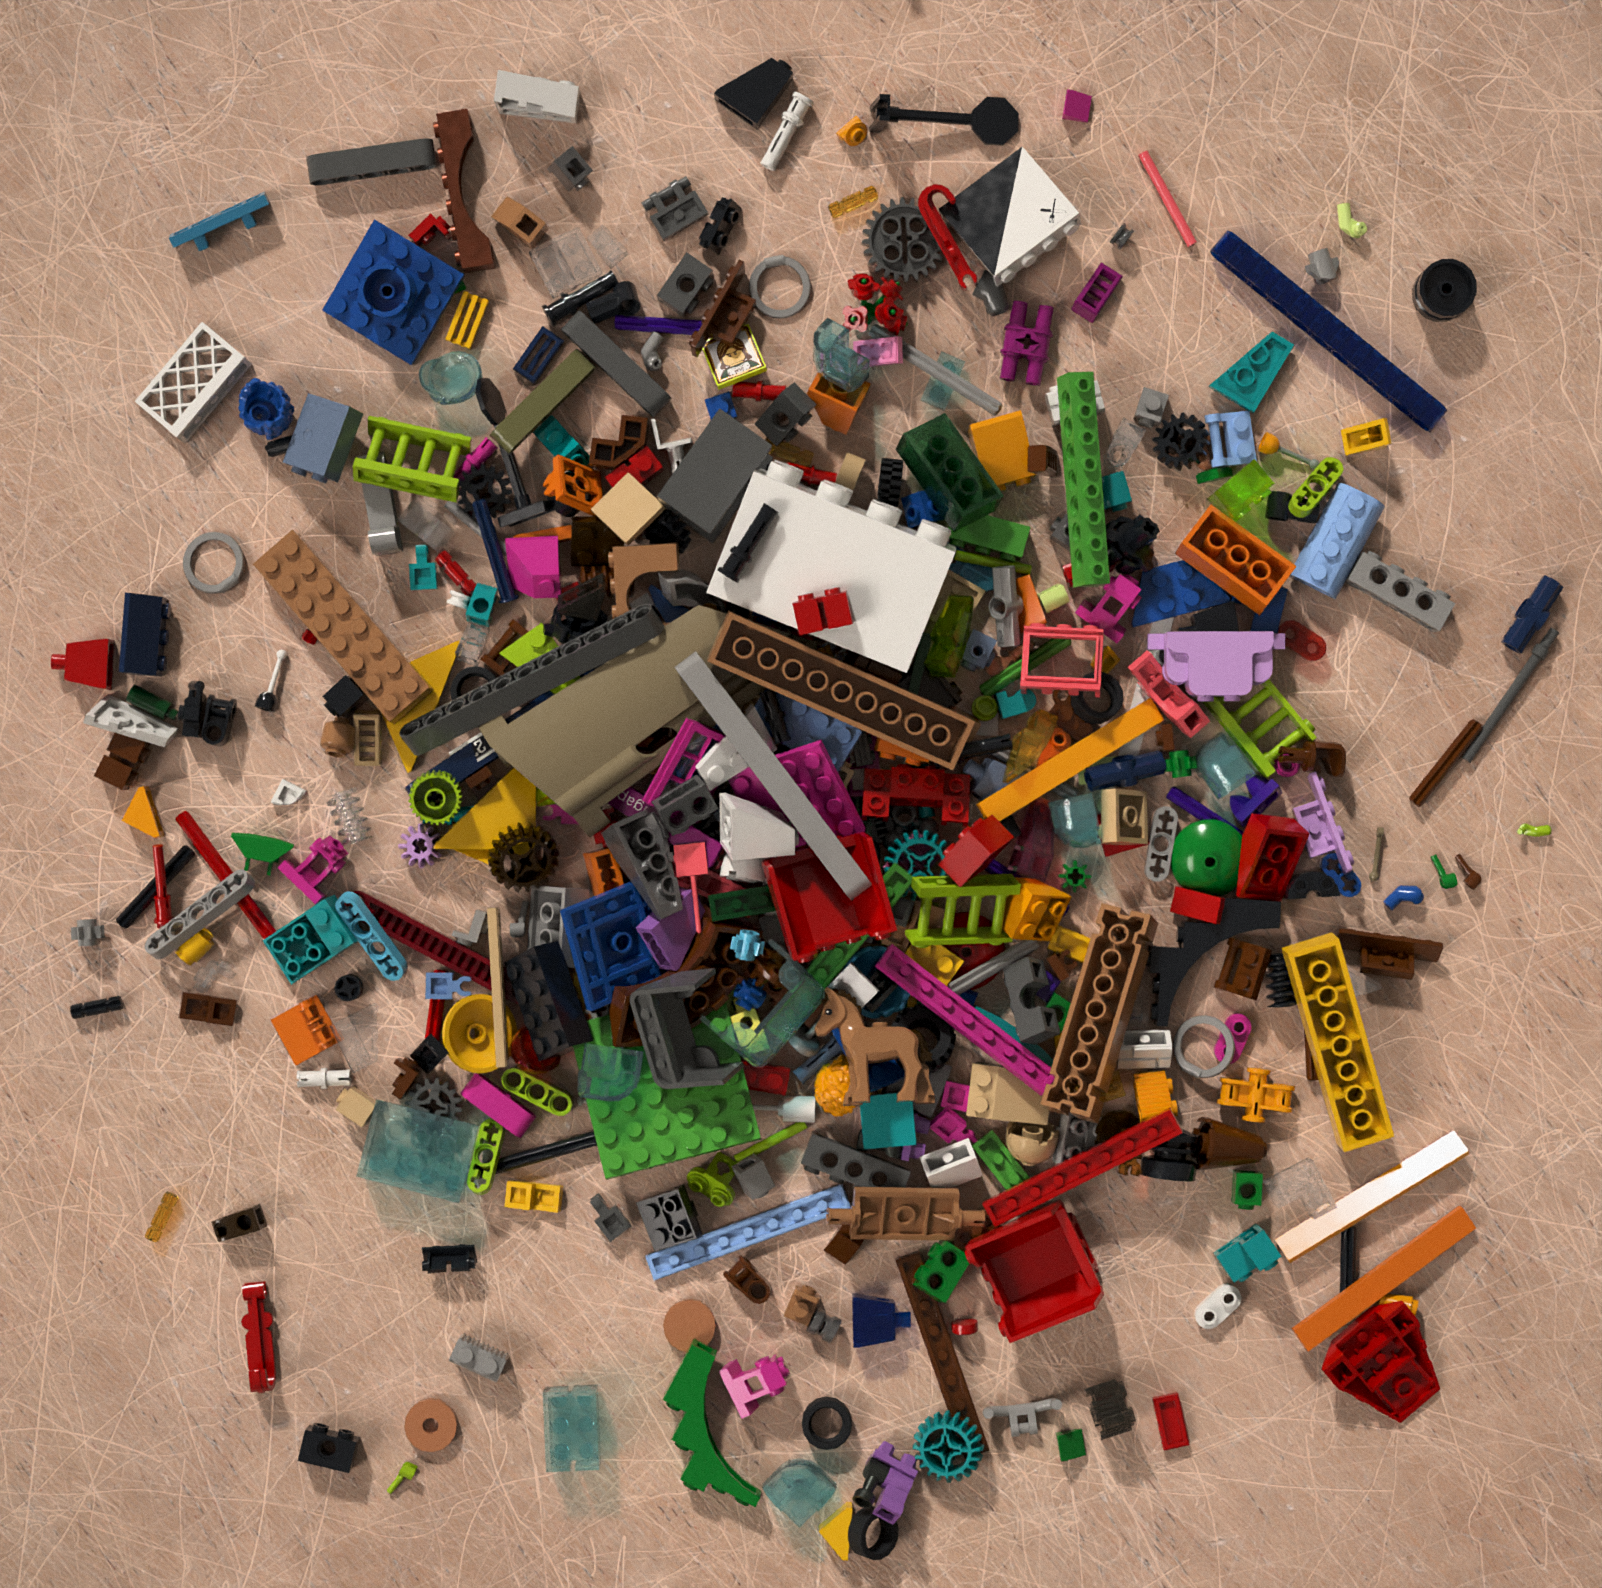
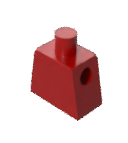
M97 639L67 643L66 654H52L51 669L65 670L64 679L66 681L112 690L115 641L111 639Z

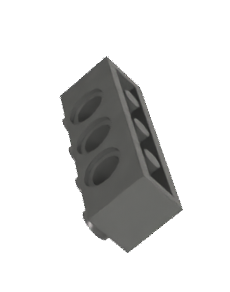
M813 1131L801 1160V1164L805 1165L804 1169L817 1175L821 1171L829 1174V1179L834 1182L844 1184V1181L854 1184V1187L905 1188L911 1173L908 1168L864 1151L856 1150L854 1147ZM834 1153L838 1157L837 1163L833 1166L825 1165L823 1162L824 1155ZM853 1162L861 1164L862 1172L856 1176L850 1175L847 1171L849 1164ZM876 1172H883L887 1176V1180L882 1185H876L872 1182V1176Z

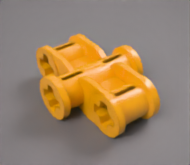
M1247 1067V1072H1249L1248 1081L1220 1077L1219 1081L1222 1085L1220 1099H1217V1104L1245 1107V1114L1242 1115L1241 1120L1265 1123V1118L1263 1117L1264 1109L1287 1113L1293 1112V1108L1290 1106L1292 1091H1295V1086L1267 1083V1076L1271 1073L1269 1069Z

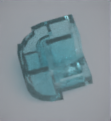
M827 318L814 333L813 361L817 372L827 381L847 392H853L869 378L870 359L849 348V329Z
M1222 732L1207 740L1197 751V768H1195V771L1199 778L1204 779L1217 799L1229 794L1256 775L1237 747L1230 745L1226 740L1225 734Z
M1092 793L1048 802L1054 826L1052 830L1055 837L1063 845L1071 848H1089L1101 845L1097 831L1100 828Z
M585 1044L581 1070L578 1071V1095L582 1098L603 1101H620L629 1096L637 1088L640 1079L643 1051Z
M799 1458L789 1459L780 1465L762 1484V1488L772 1503L800 1528L816 1511H819L835 1492L837 1483L810 1459Z

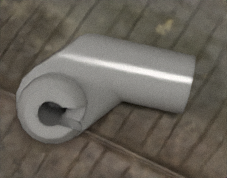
M654 331L641 349L644 366L650 371H657L662 366L657 349L664 338Z

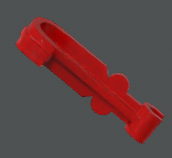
M934 184L928 186L921 192L918 199L920 213L957 277L959 287L963 291H967V286L963 282L964 279L971 278L974 285L977 286L976 274L971 271L932 201V197L936 193L943 194L951 205L956 203V199L952 192L943 185Z
M266 1281L244 1283L242 1285V1294L244 1301H247L248 1313L243 1316L241 1323L245 1329H249L245 1335L250 1392L265 1393V1391H273L276 1384L272 1331L268 1329L272 1325L274 1318L271 1313L265 1312L264 1299L267 1298Z

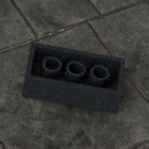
M558 941L534 946L504 962L539 1062L565 1055L593 1041Z

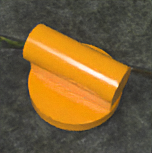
M855 116L836 134L849 146H857L864 141L867 135V126Z

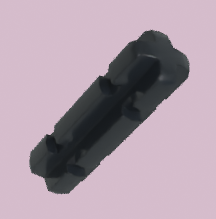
M121 996L110 997L108 1000L105 998L85 1002L84 1005L82 1003L70 1006L72 1018L77 1019L85 1017V1015L92 1016L107 1013L109 1010L111 1012L123 1009V1002Z

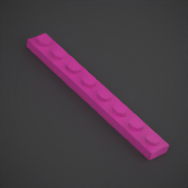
M893 944L887 948L875 965L887 977L1040 1096L1043 1095L1046 1084L1051 1085L1055 1079L1049 1074L1050 1066Z

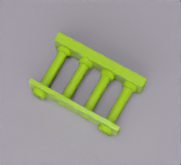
M368 416V435L373 436L366 459L355 457L353 481L457 503L459 479L454 478L460 455L466 456L468 453L471 454L472 437L460 433L454 434L388 420L385 417ZM383 438L399 441L392 464L376 462ZM409 444L424 447L417 470L402 467ZM435 449L450 452L443 475L428 473Z
M1270 679L1262 683L1264 688L1235 712H1228L1223 706L1225 703L1224 697H1214L1213 702H1202L1265 778L1276 771L1272 765L1275 764L1274 760L1282 755L1278 753L1280 746L1292 747L1303 737L1307 741H1313L1317 738L1313 733L1315 731L1314 726L1306 718L1304 720L1301 719ZM1272 696L1281 708L1251 733L1249 731L1245 733L1239 726L1242 723L1241 720ZM1288 716L1297 729L1268 753H1261L1256 747L1258 744L1257 740Z
M1012 874L977 875L962 887H959L950 876L912 877L911 887L919 898H922L918 929L905 930V936L913 946L926 948L929 945L982 943L1001 945L1002 943L1013 942V939L1002 930L1007 897L1010 895H1020L1021 884ZM996 895L992 927H978L982 898ZM960 896H971L967 927L953 928L957 899ZM935 897H947L943 927L928 929L932 900Z

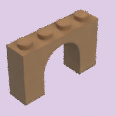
M678 543L612 547L613 552L608 554L609 567L614 568V578L610 579L611 595L615 594L616 605H612V619L632 610L629 592L638 576L647 572L676 571L680 569Z

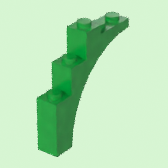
M693 1339L663 1397L669 1408L675 1411H684L671 1440L675 1442L674 1444L684 1451L689 1449L693 1451L681 1473L680 1480L684 1481L683 1484L687 1488L694 1491L699 1489L703 1492L707 1484L710 1483L715 1491L721 1494L727 1492L733 1495L738 1503L744 1506H749L750 1504L756 1507L760 1499L761 1490L744 1480L728 1464L717 1448L708 1424L705 1409V1388L717 1350Z

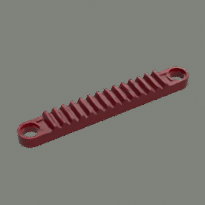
M353 891L364 899L365 905L388 936L463 976L471 977L472 981L492 991L490 958L458 943L451 937L444 935L366 892ZM503 966L505 998L518 1004L516 997L512 993L513 986L507 975V969Z

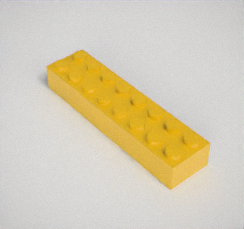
M1331 932L1281 948L1337 1145L1343 1152H1347L1395 1137L1339 938Z

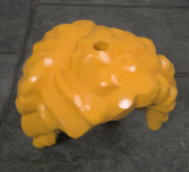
M845 1054L837 1057L831 1064L823 1065L816 1075L814 1082L816 1102L825 1113H830L835 1117L852 1113L853 1108L856 1107L843 1106L845 1093L850 1085L849 1063Z

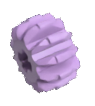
M418 824V833L413 826L408 827L411 836L407 834L401 835V838L406 840L407 844L398 845L400 849L407 848V852L401 855L402 859L408 858L411 855L412 857L408 864L413 866L418 859L419 868H424L425 859L430 866L434 865L435 863L431 856L433 855L436 858H441L442 854L433 849V845L436 843L435 840L440 839L441 834L437 833L431 836L434 831L433 826H429L424 833V824ZM424 839V845L427 847V850H421L419 853L417 851L418 846L415 844L417 841Z

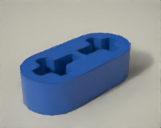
M1336 853L1324 855L1320 860L1322 873L1334 879L1340 895L1345 897L1356 896L1361 890V881L1353 870L1344 875L1339 860L1336 864L1340 871L1339 874L1333 869L1327 870L1326 867L1329 865L1327 860L1329 858L1331 860H1338ZM1342 876L1348 881H1354L1352 885L1354 890L1352 892L1350 890H1343L1345 883L1341 879Z

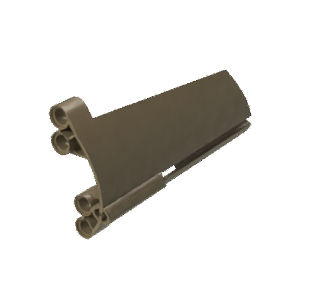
M698 605L665 625L663 631L655 638L609 660L509 724L500 715L478 726L489 746L495 750L506 767L512 765L560 808L572 816L589 837H592L611 823L601 807L661 765L676 737L652 754H642L637 751L636 746L662 727L672 728L678 734L686 718L711 728L717 725L677 672L675 666L696 651L739 708L767 688L707 661L727 613ZM763 625L769 629H772L778 633H781L787 637H790L796 641H799L805 645L817 649V642L801 638L791 633ZM695 732L689 744L699 738L701 734Z

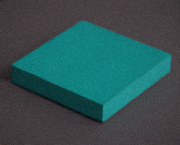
M897 1093L870 1095V1103H862L860 1115L864 1149L916 1145L913 1101L897 1102Z

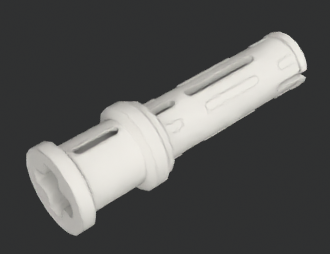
M793 92V100L787 111L782 113L781 119L783 121L760 162L762 166L771 171L776 170L797 128L803 126L804 122L802 120L809 107L814 105L811 99L798 92Z

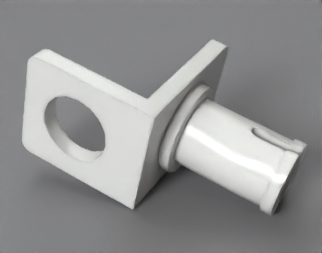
M655 418L651 419L657 449L664 448V450L668 451L671 473H674L678 467L677 461L680 464L685 457L683 446L691 443L692 438L661 444Z

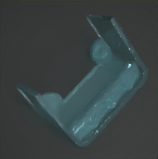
M771 938L767 945L786 961L779 970V980L789 991L753 1031L746 1024L736 1022L722 1032L704 1015L700 1018L706 1026L754 1067L767 1065L822 1003L821 1000L825 997L823 986L797 961H793L790 955Z

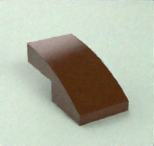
M182 991L178 1018L233 1026L237 1000Z

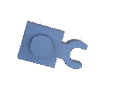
M426 972L425 999H453V992H457L461 996H469L471 991L462 990L461 984L463 981H472V978L463 976L458 980H453V973Z

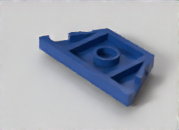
M1184 560L1154 567L1148 572L1144 573L1142 571L1139 583L1141 591L1138 595L1142 598L1135 606L1131 626L1134 628L1230 602V598L1220 586Z

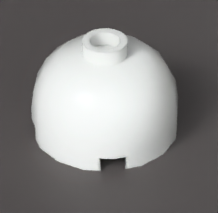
M726 854L721 865L720 877L755 884L756 881H762V885H768L761 861L770 857L732 861L729 855Z

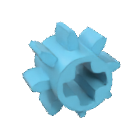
M740 930L739 935L732 936L730 949L735 950V957L741 960L754 961L755 956L763 954L765 942L760 941V934L752 930Z

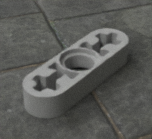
M1168 806L1160 807L1154 812L1147 848L1144 873L1149 880L1155 882L1162 881L1168 876L1174 846L1178 815L1173 808ZM1165 810L1168 811V816L1172 817V822H1167L1165 830L1171 829L1170 835L1164 832H1155L1156 827L1162 829L1163 821L1159 820L1158 817L1164 814ZM1159 836H1163L1168 840V847L1163 852H1159L1154 848V840ZM1152 853L1158 856L1166 855V861L1160 859L1159 867L1163 868V873H1158L1157 877H1154V872L1150 871V866H1155L1157 859H1151Z

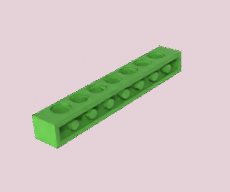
M1068 372L1057 377L1073 588L1098 587L1109 584L1110 577L1094 373Z

